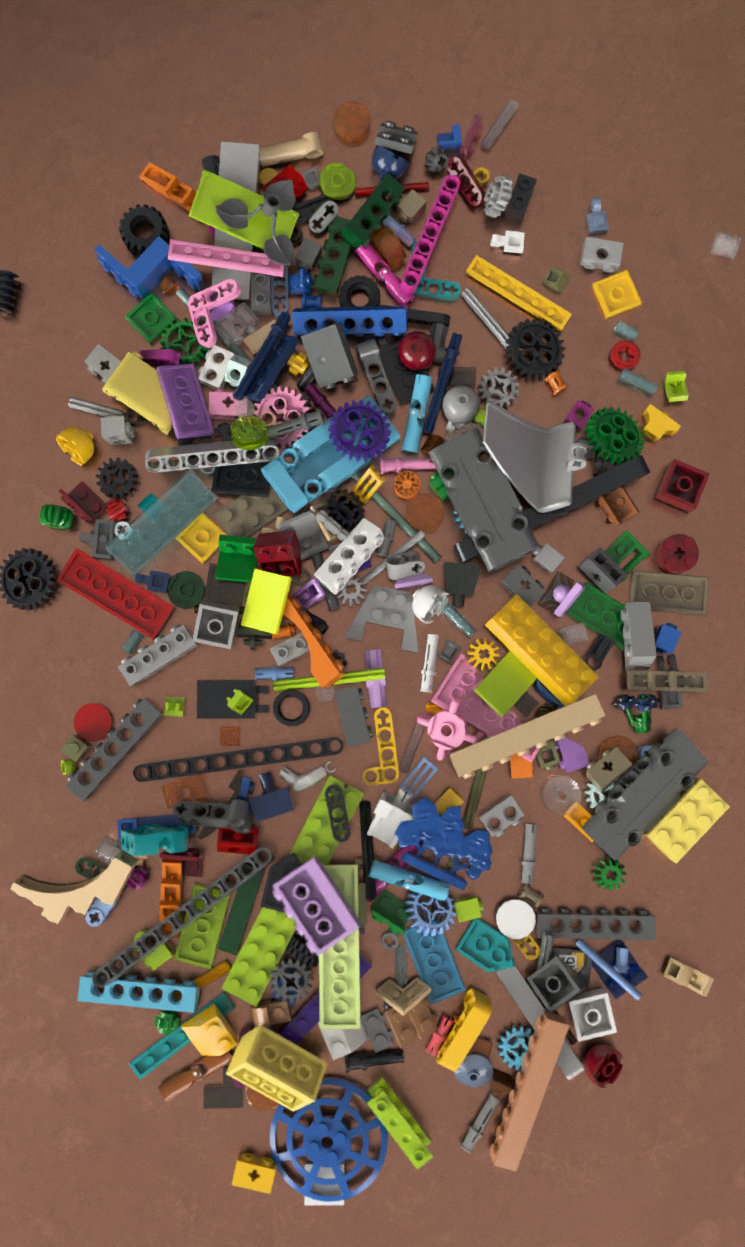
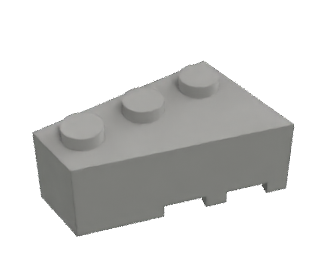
M627 602L624 609L621 610V620L624 622L625 670H648L656 658L650 602Z

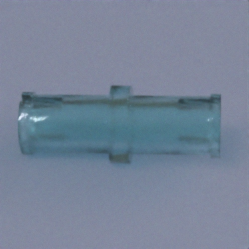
M626 368L623 369L619 380L625 381L633 385V388H639L652 396L658 388V384L645 379L644 375H637Z
M450 603L441 611L453 622V626L458 627L467 638H470L477 631L465 619L466 616L464 614L461 615Z

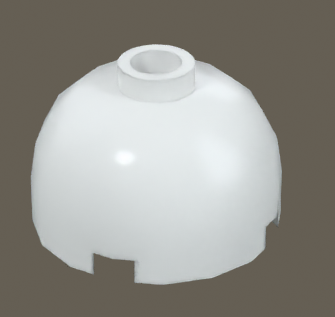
M428 585L422 589H417L413 594L414 599L412 602L414 614L425 624L433 622L432 617L435 614L439 616L445 609L449 600L446 595H449V593L435 585Z

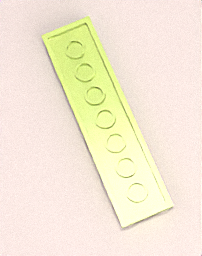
M358 864L323 865L359 919ZM323 920L321 925L328 927L329 923ZM359 928L319 955L320 1029H360Z

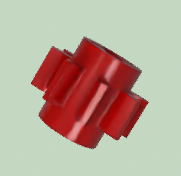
M112 498L106 502L108 507L105 511L112 521L117 519L121 522L127 518L125 513L129 510L122 499L116 501V499Z

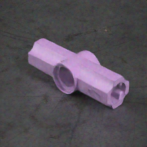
M381 649L365 651L366 670L383 668ZM385 679L366 681L370 708L386 707Z

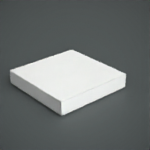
M305 1162V1170L310 1172L313 1162ZM344 1162L339 1165L344 1175ZM320 1167L316 1177L333 1179L335 1175L332 1167ZM313 1183L310 1193L321 1196L343 1195L338 1184L322 1185ZM304 1196V1205H344V1200L325 1202Z

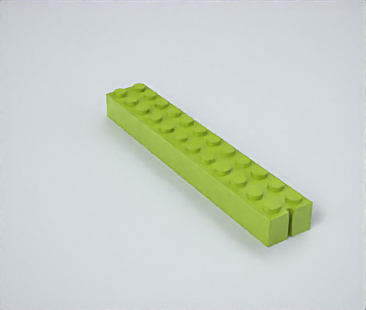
M330 774L290 854L294 852L301 865L315 855L318 856L323 865H328L340 842L336 841L332 834L325 791L330 785H338L342 788L349 823L365 793L364 791L351 784L345 788V781ZM332 788L331 792L328 793L334 800V803H330V806L342 804L341 800L337 802V795L340 792L336 791L335 788ZM335 808L332 811V815L334 818L340 819L343 817L344 812L341 808ZM345 820L339 823L334 822V826H339V831L336 832V835H340L341 838L346 831L342 828V824H346ZM262 907L221 989L257 1007L272 977L270 975L271 971H275V965L279 963L296 930L295 925L297 923L294 918H289L285 912Z

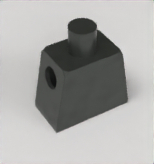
M444 562L445 591L449 595H453V606L464 607L465 596L472 597L474 595L481 565Z

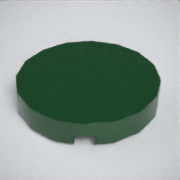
M183 571L173 575L167 587L170 601L182 609H192L194 606H198L206 593L202 578L190 571Z

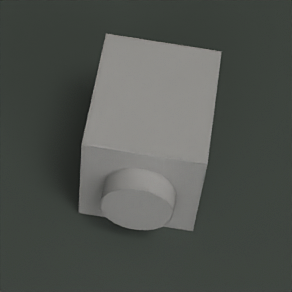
M547 543L543 547L540 545V548L533 553L535 555L533 561L549 574L565 558Z

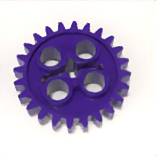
M353 400L351 406L345 402L344 408L339 406L338 412L333 413L334 418L330 419L329 423L331 425L328 428V431L332 432L329 434V438L334 439L331 443L332 446L338 445L336 452L343 451L342 457L348 454L350 461L354 456L357 462H359L360 457H363L364 461L367 462L368 456L374 459L375 453L380 456L382 453L381 449H386L387 445L385 443L390 441V438L387 436L391 434V431L387 429L390 428L391 424L385 423L388 416H381L383 410L376 411L377 405L372 408L370 407V401L363 405V400H360L359 404H356L355 400ZM354 416L358 421L352 422L349 417ZM362 416H365L366 419L357 446H354L353 443ZM367 423L375 424L376 428H370ZM343 434H350L352 439L344 438ZM368 440L370 445L366 446L361 441Z

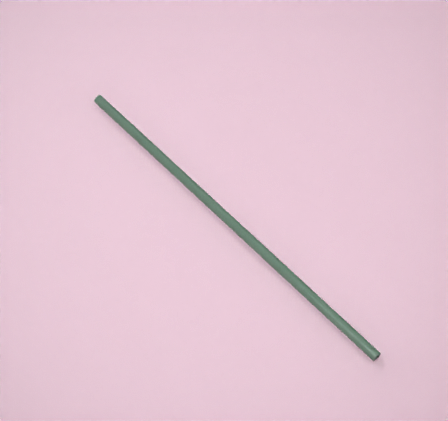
M181 287L177 290L176 295L188 306V300L191 296ZM205 316L200 318L204 324L206 322ZM213 322L217 338L232 353L253 361L216 322ZM273 383L270 386L269 391L271 392V388H275L277 390L278 386L275 383ZM280 399L279 402L285 406L284 400ZM297 412L292 414L295 418H299ZM316 426L310 427L309 430L312 431ZM358 471L351 477L358 483L363 474ZM366 479L361 487L364 488L369 480ZM371 485L366 492L369 493L374 486ZM378 490L374 493L372 498L396 521L410 538L418 533ZM424 538L416 543L434 563L442 557Z

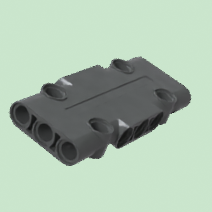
M478 428L468 431L429 452L441 477V481L446 487L448 497L489 572L508 565L540 548L528 525L527 518L522 513V507L507 477L484 445L483 436ZM484 454L487 455L489 459L487 461H481L479 459V456ZM448 471H451L455 474L452 478H446L444 476V474ZM519 521L524 524V527L517 529L513 524ZM484 538L489 541V544L481 546L478 541Z
M674 728L663 740L664 743L662 745L656 743L651 746L649 757L640 758L609 791L610 800L600 801L595 808L596 815H592L581 827L615 862L630 846L634 847L640 843L642 833L649 832L681 799L683 789H690L694 785L697 774L708 764V761L693 743L677 728Z

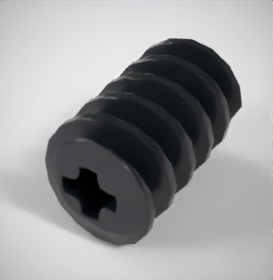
M0 270V312L12 314L8 307H13L14 304L9 300H15L16 297L11 292H17V289L12 287V285H18L19 282L14 280V278L20 277L7 270Z

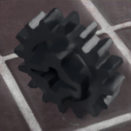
M117 457L116 462H114L112 458H109V464L102 462L104 468L98 467L101 473L96 475V478L100 479L96 484L102 486L100 491L102 493L106 492L107 497L113 495V498L117 500L118 495H120L124 499L125 493L131 495L130 489H136L133 483L138 482V479L134 477L138 473L133 470L134 466L132 464L128 465L126 459L122 462ZM126 471H128L129 480L126 479ZM105 477H107L109 481L107 485L105 483ZM114 477H120V480H114Z
M338 489L326 501L329 504L326 509L330 510L328 516H332L345 530L349 528L352 530L365 518L362 515L365 509L361 508L363 502L358 501L359 496H353V491L348 493L347 489L343 491Z

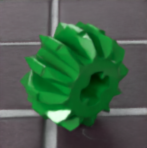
M46 504L40 510L39 521L47 527L67 529L70 528L73 521V512L60 505Z
M607 857L606 862L600 859L601 866L597 864L594 866L598 869V872H593V876L598 877L595 883H601L600 888L605 889L607 887L609 891L613 890V885L615 888L620 889L619 881L623 884L625 883L621 876H627V873L622 871L625 866L623 864L619 865V860L616 862L613 860L612 862L611 857ZM608 870L614 872V873H611V874L613 875L611 878H609L608 876H606V875H608V873H607Z

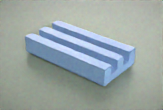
M423 757L401 783L400 787L406 789V792L410 791L415 799L439 768ZM423 763H427L425 768L420 772L416 779L407 788L405 785L410 781V779L419 770ZM430 767L433 768L430 774L425 778V780L413 793L411 791L413 787L418 783V781L422 778V776L427 772V770Z

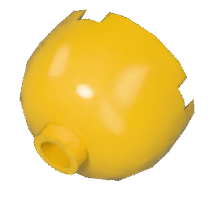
M69 427L56 437L61 449L65 453L71 454L72 457L70 459L78 465L82 466L94 453L93 436L86 429Z

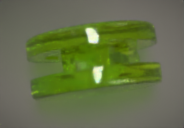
M243 416L236 419L231 425L233 444L243 450L261 448L267 442V425L265 421L256 416Z

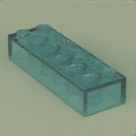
M188 469L113 538L105 548L134 577L216 501L218 497L192 469Z

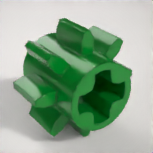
M161 1010V1013L155 1016L154 1026H158L159 1033L172 1034L173 1030L178 1028L180 1018L176 1017L175 1011Z

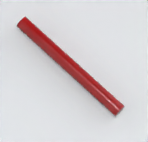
M429 182L401 184L405 188L403 192L411 191L412 189L414 191L429 190ZM376 187L355 188V196L370 195Z

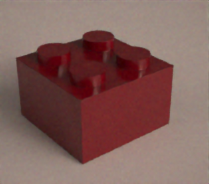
M674 459L667 466L655 498L691 512L698 505L710 473Z

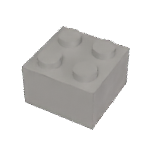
M202 600L199 605L192 641L231 649L240 608Z

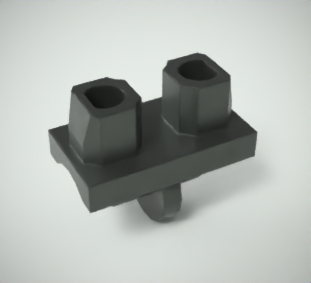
M240 619L239 626L235 630L237 638H251L243 639V644L250 645V650H255L256 645H263V640L258 639L272 638V634L269 632L242 626V619Z

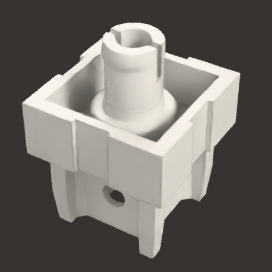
M400 788L396 796L386 790L383 791L376 804L375 816L367 832V835L374 836L383 841L392 849L398 842V837L394 833L400 822L414 819L412 815L413 806L409 804L413 794L410 791L406 793L404 788Z

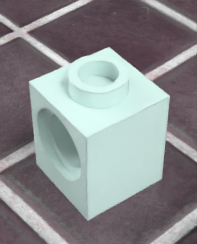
M235 354L229 359L224 381L229 382L233 387H237L252 361ZM235 369L240 372L241 376L235 373Z

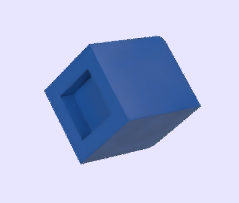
M460 124L452 125V131L449 133L437 134V145L439 148L444 149V153L461 151Z

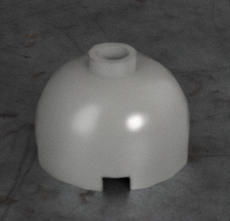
M466 385L452 387L445 394L442 401L444 416L455 424L470 423L475 419L480 410L478 394L473 388Z

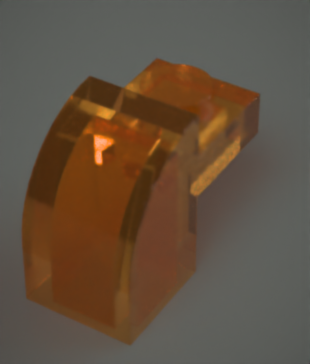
M381 226L376 233L372 231L370 234L372 238L369 243L379 250L381 257L389 266L393 268L407 257L401 242L388 226L385 228Z

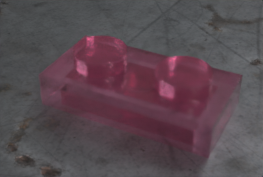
M475 114L460 147L459 156L465 159L469 152H473L476 145L474 140L476 136L479 137L484 127L481 125L482 117Z

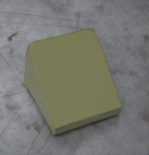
M550 267L542 284L562 294L570 281V277L566 271Z

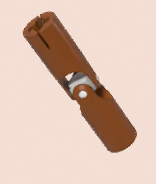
M232 1049L221 1056H205L189 1068L191 1070L182 1071L159 1085V1092L163 1099L168 1102L189 1089L195 1080L196 1082L201 1081L229 1064L234 1055L233 1051L230 1052ZM199 1063H204L207 1066L208 1072L206 1075L203 1074V1068L198 1065Z

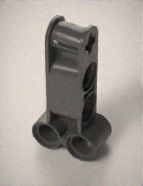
M373 338L357 344L355 351L360 364L364 368L377 405L383 410L385 415H390L396 408V399L380 360L378 346ZM371 365H376L379 368L377 374H372L369 371ZM383 383L386 386V390L383 392L377 391L376 384ZM385 401L392 403L390 410L387 407H383Z
M232 800L231 804L179 801L173 807L174 815L178 817L179 822L183 825L232 828L235 832L243 834L250 832L253 812L248 809L249 804L242 800Z

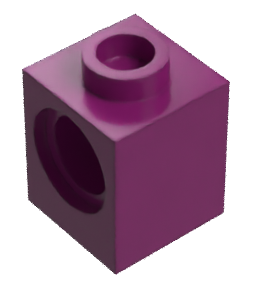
M578 400L563 423L574 422L576 425L575 431L579 433L594 409L586 401ZM576 411L582 412L583 415H584V418H582V419L577 418L576 415H575V412H576Z

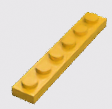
M477 255L466 270V273L539 319H544V322H550V325L557 327L556 329L560 332L572 315Z

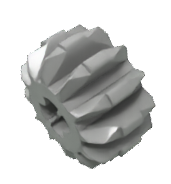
M359 575L355 580H353L352 576L346 582L345 587L339 590L342 593L336 597L337 599L344 597L342 604L349 600V606H353L352 600H355L357 605H359L358 597L361 599L366 598L365 595L361 594V592H367V588H361L366 582L358 583L361 578ZM352 585L355 586L356 592L348 594L346 588H351Z

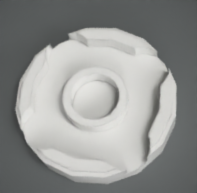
M511 899L505 901L498 908L496 921L499 930L506 937L522 939L533 931L535 914L527 902L520 899Z

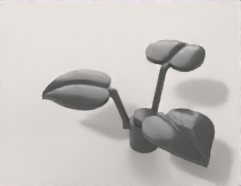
M292 180L279 181L268 186L264 191V204H260L250 214H248L247 206L238 199H229L216 206L215 210L219 219L226 226L235 230L246 228L248 226L247 218L253 217L260 210H263L266 216H272V239H268L265 242L264 252L275 263L291 265L293 263L295 253L291 240L285 235L275 236L277 211H290L295 205Z

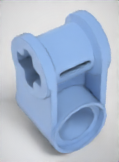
M96 897L86 915L87 924L92 927L102 924L114 909L120 897L112 906L103 903ZM99 913V919L95 921V916L93 914Z

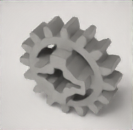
M500 174L499 177L495 178V182L492 181L489 185L487 194L484 197V211L486 215L497 218V215L500 216L501 211L507 208L508 201L512 197L511 190L513 189L511 186L513 181H511L510 177Z
M495 367L493 373L487 370V376L482 375V381L478 383V386L481 387L478 389V394H483L480 400H486V404L493 402L502 408L503 404L509 407L510 401L514 402L516 400L515 396L519 393L516 390L519 387V383H514L517 377H511V371L505 373V368L498 371L497 367ZM489 381L491 387L486 391V384ZM495 387H502L501 391L499 389L495 390ZM508 387L511 388V392H510L509 396L507 395L508 393H507V391H506V389H508Z

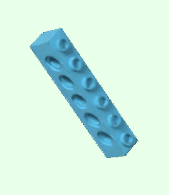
M87 972L86 975L80 976L77 1001L193 1013L198 1010L201 985H195L194 981H183V984L176 983L174 979H164V982L156 981L157 978L145 977V980H139L137 976L126 975L125 978H118L112 984L105 986L102 993L93 984L92 976L94 972ZM106 975V976H100V979H101L103 982H106V981H107V975ZM118 984L123 986V994L117 992ZM137 986H140L143 989L142 996L137 995ZM156 988L162 990V998H158L155 995ZM175 990H179L182 993L181 1000L175 998Z

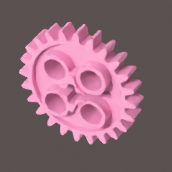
M278 386L277 390L271 388V394L267 391L261 403H254L258 410L252 411V413L256 414L252 421H257L253 428H259L257 433L259 435L263 434L262 438L268 437L266 427L292 420L294 412H297L299 417L302 413L308 414L312 407L305 406L308 400H301L303 394L296 396V389H293L290 393V387H286L284 390L282 386ZM280 399H283L285 402L283 409H280L278 406ZM269 413L273 417L272 423H268L266 420V416ZM279 414H284L283 418L285 421H280L282 417ZM303 428L290 432L285 436L274 437L273 439L277 441L278 448L281 445L282 449H286L287 443L291 448L294 442L305 435L304 432L309 433L310 430H304Z

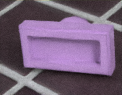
M577 582L572 589L564 584L556 586L553 590V597L561 604L554 611V614L558 617L564 616L585 589V585Z

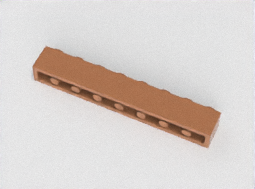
M542 1010L540 1017L536 1020V1029L529 1039V1048L523 1056L521 1070L516 1075L515 1087L510 1091L508 1106L502 1114V1123L497 1127L494 1144L490 1146L489 1155L494 1166L517 1171L570 1026L564 1016Z

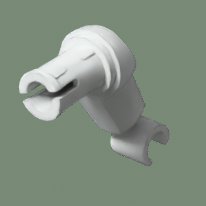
M328 761L324 768L319 766L308 773L298 776L284 766L278 777L291 784L292 790L302 791L316 785L327 777V772L332 773L336 768L331 771L328 770L327 765L333 762Z

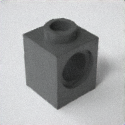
M304 238L295 256L298 268H304L306 271L313 272L322 255V245Z

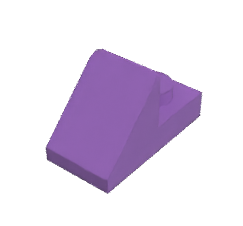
M313 578L292 596L299 600L302 605L300 608L304 612L314 603L324 600L325 592L317 579Z

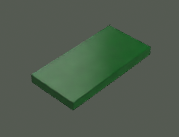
M586 581L584 583L585 589L565 614L594 633L607 636L614 642L613 645L625 651L623 638L624 622L621 620V610L624 609L625 605Z

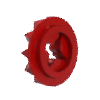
M630 340L617 342L610 351V360L620 370H630L640 361V349ZM627 349V355L630 356V358L627 357V359L623 362V356L620 354H623L624 351Z

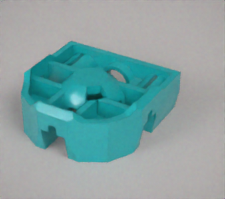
M149 824L142 825L138 829L121 830L122 851L133 856L159 854V849H166V852L169 853L188 850V827L180 824L178 827Z

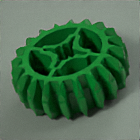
M184 317L183 322H181L177 318L176 324L170 321L171 328L165 327L166 333H161L163 340H160L159 343L163 347L160 349L185 352L186 356H180L178 365L193 364L195 362L201 365L199 359L205 360L206 356L204 353L207 354L209 349L199 344L197 336L185 333V331L195 332L192 319L188 322V319ZM179 333L178 338L171 343L175 335ZM206 334L207 339L204 340L206 342L208 341V337H210L208 334ZM183 337H184L185 340L187 341V345H186V346H187V350H186L185 346H183V345H184V339H183ZM199 344L198 349L192 354V349Z

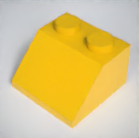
M213 1004L181 1025V1028L202 1056H221L238 1045L235 1031L216 1004Z

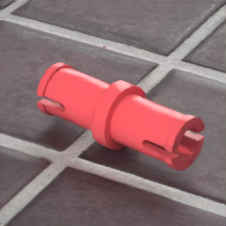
M447 1015L442 1016L437 1027L438 1030L432 1033L433 1036L425 1049L429 1054L432 1047H434L431 1053L432 1056H437L443 1041L445 1042L447 1039L446 1035L454 1023V1020L450 1017L447 1024H445L449 1017Z

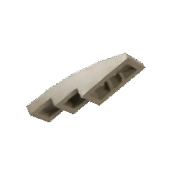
M627 671V690L708 692V673Z

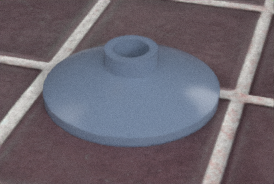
M470 1053L466 1055L458 1070L454 1072V1075L465 1086H483L493 1076V1065L487 1057L477 1053Z

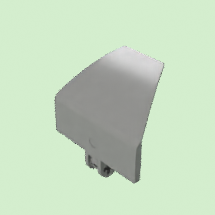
M488 402L486 404L483 443L507 479L528 503L540 513L571 505L573 471L582 469L587 465L585 458L587 446L583 443H575V423L568 422L546 429L516 416L493 402Z

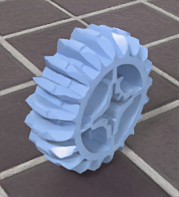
M412 891L413 894L407 895L410 901H406L405 905L409 908L405 909L404 912L410 913V916L406 920L410 921L412 919L411 928L416 925L418 926L417 933L423 930L424 936H427L430 932L433 937L436 936V933L439 935L443 934V929L449 930L448 924H454V920L451 917H456L457 914L452 911L455 909V905L451 904L455 898L448 897L451 891H448L445 901L441 900L444 907L440 906L438 899L429 897L427 902L418 903V899L423 894ZM430 905L434 909V912L430 913L427 909V907ZM417 911L423 914L424 920L420 918ZM443 915V919L439 924L431 925L435 916Z

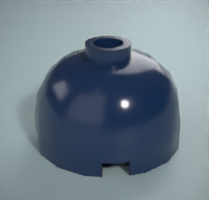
M378 145L373 152L371 160L373 169L378 172L376 176L380 179H383L387 173L394 179H398L404 174L409 165V162L402 157H398L393 152Z

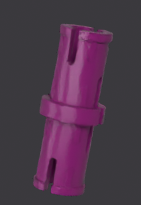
M314 383L309 384L305 388L304 392L312 399L316 408H321L327 419L331 418L334 412H337L327 400V396L323 395Z

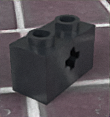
M519 173L512 197L507 206L506 218L523 222L537 179Z

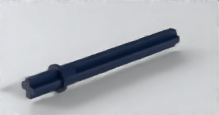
M281 312L276 323L271 325V331L234 391V399L240 402L244 399L246 392L257 377L281 335L285 334L284 330L291 319L289 314Z
M452 333L449 346L445 349L446 355L423 426V431L427 433H432L454 363L460 354L458 350L463 336L461 334Z

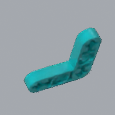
M416 241L412 246L411 256L418 241ZM425 268L418 285L419 287H417L413 294L418 297L455 301L460 296L461 287L454 281L425 278ZM407 281V284L413 285L411 281ZM424 283H426L425 292H423ZM435 284L438 286L439 291L431 293L428 287ZM442 286H445L444 294H441ZM452 287L454 288V291H456L454 292V295H450L449 290Z

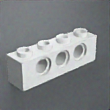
M363 518L314 573L319 584L335 595L339 590H342L346 582L357 573L360 566L383 543L385 537L381 529Z

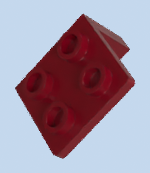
M83 481L69 494L62 489L58 491L62 495L60 499L73 510L76 508L74 512L85 522L91 521L95 524L96 519H100L106 513L105 509L108 505Z
M189 848L188 851L169 853L165 849V851L160 853L159 858L183 860V876L202 877L204 853H201L200 849Z

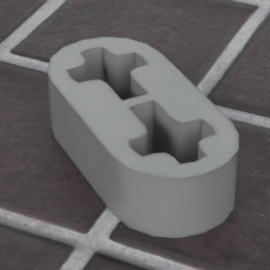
M330 200L324 201L308 220L310 230L315 233L322 232L337 215V204ZM326 205H328V206L333 205L332 210H333L334 212H333L332 214H331V213H327V214L324 216L323 214H324V213L326 212V210H327V209L325 208V206H326ZM322 217L323 219L319 223L321 227L313 228L314 223L312 221L314 219L319 220Z

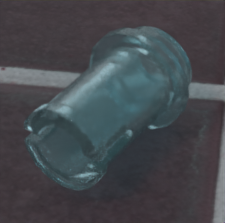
M619 320L614 329L615 332L632 341L636 339L639 333L637 327L633 328Z
M132 630L126 642L121 644V649L131 655L132 652H135L134 649L143 635Z

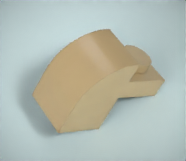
M670 958L663 976L673 982L688 987L707 997L714 978L703 971L674 958Z

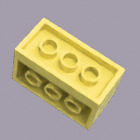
M259 1025L240 1038L226 1074L286 1108L295 1111L315 1101L328 1063L266 1027Z

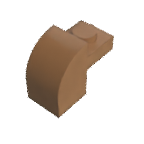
M272 999L259 1001L257 1007L254 1005L250 1006L255 1027L262 1025L269 1028L273 1024L292 1020L288 999L285 1002L283 1000L273 1002Z

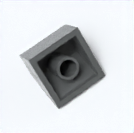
M559 956L554 957L527 978L550 1013L560 1009L569 1000L587 988L577 972Z

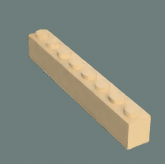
M594 694L450 754V759L458 777L463 776L464 779L476 775L474 772L482 768L484 772L493 768V763L500 761L503 764L512 760V755L518 753L520 757L529 753V748L534 746L537 749L548 745V740L554 738L556 742L565 738V733L570 731L573 734L584 730V725L589 723L591 727L602 722L601 718L606 715L597 695Z

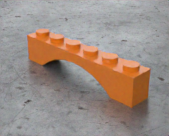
M289 588L283 615L293 621L303 633L310 650L311 673L321 688H329L346 675L343 670L344 666L340 660L335 659L332 654V648L327 643H324L322 640L323 635L317 628L313 627L311 624L312 619L307 613L302 611L300 608L302 606L297 598H293Z

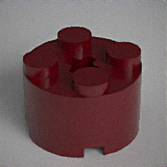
M675 534L666 538L655 551L657 565L669 574H681L690 570L696 565L699 558V549L694 538L684 534ZM674 552L679 553L680 557L674 555Z

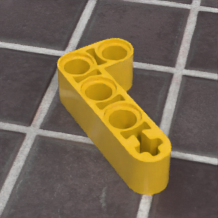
M381 707L374 714L380 766L369 767L364 770L362 778L367 785L393 783L399 777L392 715L389 709ZM381 710H384L386 714L388 713L385 722L386 724L390 723V727L378 728V724L382 725V720L377 718ZM382 730L390 731L391 737L389 740L384 741L380 738ZM385 749L393 751V757L389 760L384 759L382 756ZM389 768L396 771V775L392 779L385 777V771ZM368 771L376 773L377 778L374 781L366 779L365 775Z
M473 988L467 991L463 1001L465 1009L436 1058L438 1064L453 1072H456L492 1012L490 998Z

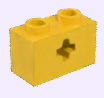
M250 1153L239 1154L231 1185L270 1194L277 1166L271 1158L264 1157L260 1159ZM253 1169L257 1170V1174L253 1173Z

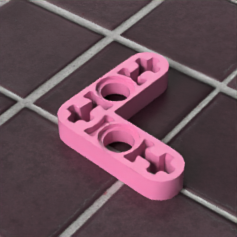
M233 279L225 280L192 295L188 300V307L197 340L205 348L213 347L217 341L210 309L237 298L241 293L240 285ZM214 292H218V298L215 301H211V295ZM205 316L206 322L200 326L199 319ZM206 334H208V335L210 336V337H208V341H207V342L204 341L205 339H207Z

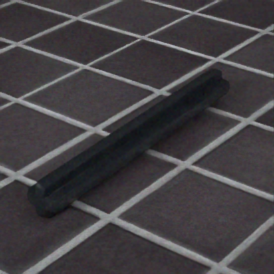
M362 801L359 803L366 899H375V879L369 877V871L374 860L373 836L367 835L372 823L371 803L369 801Z

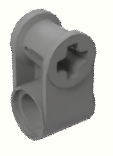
M414 550L391 555L387 558L388 577L391 580H400L413 575H419L425 569V564L420 560L419 553Z

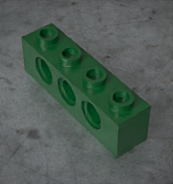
M387 173L340 234L356 249L362 244L366 246L372 238L370 236L371 232L374 231L376 233L383 224L380 222L383 217L386 219L393 211L391 206L393 204L396 206L403 198L401 193L405 188Z
M335 216L334 222H330L328 228L330 236L328 240L325 239L323 245L324 256L319 258L317 268L320 269L318 275L315 274L312 286H314L315 293L337 299L353 246L340 234L350 222L349 219ZM337 237L344 238L342 242L335 241ZM334 254L339 256L336 260H332L329 257ZM327 272H332L334 274L332 277L324 276V274Z

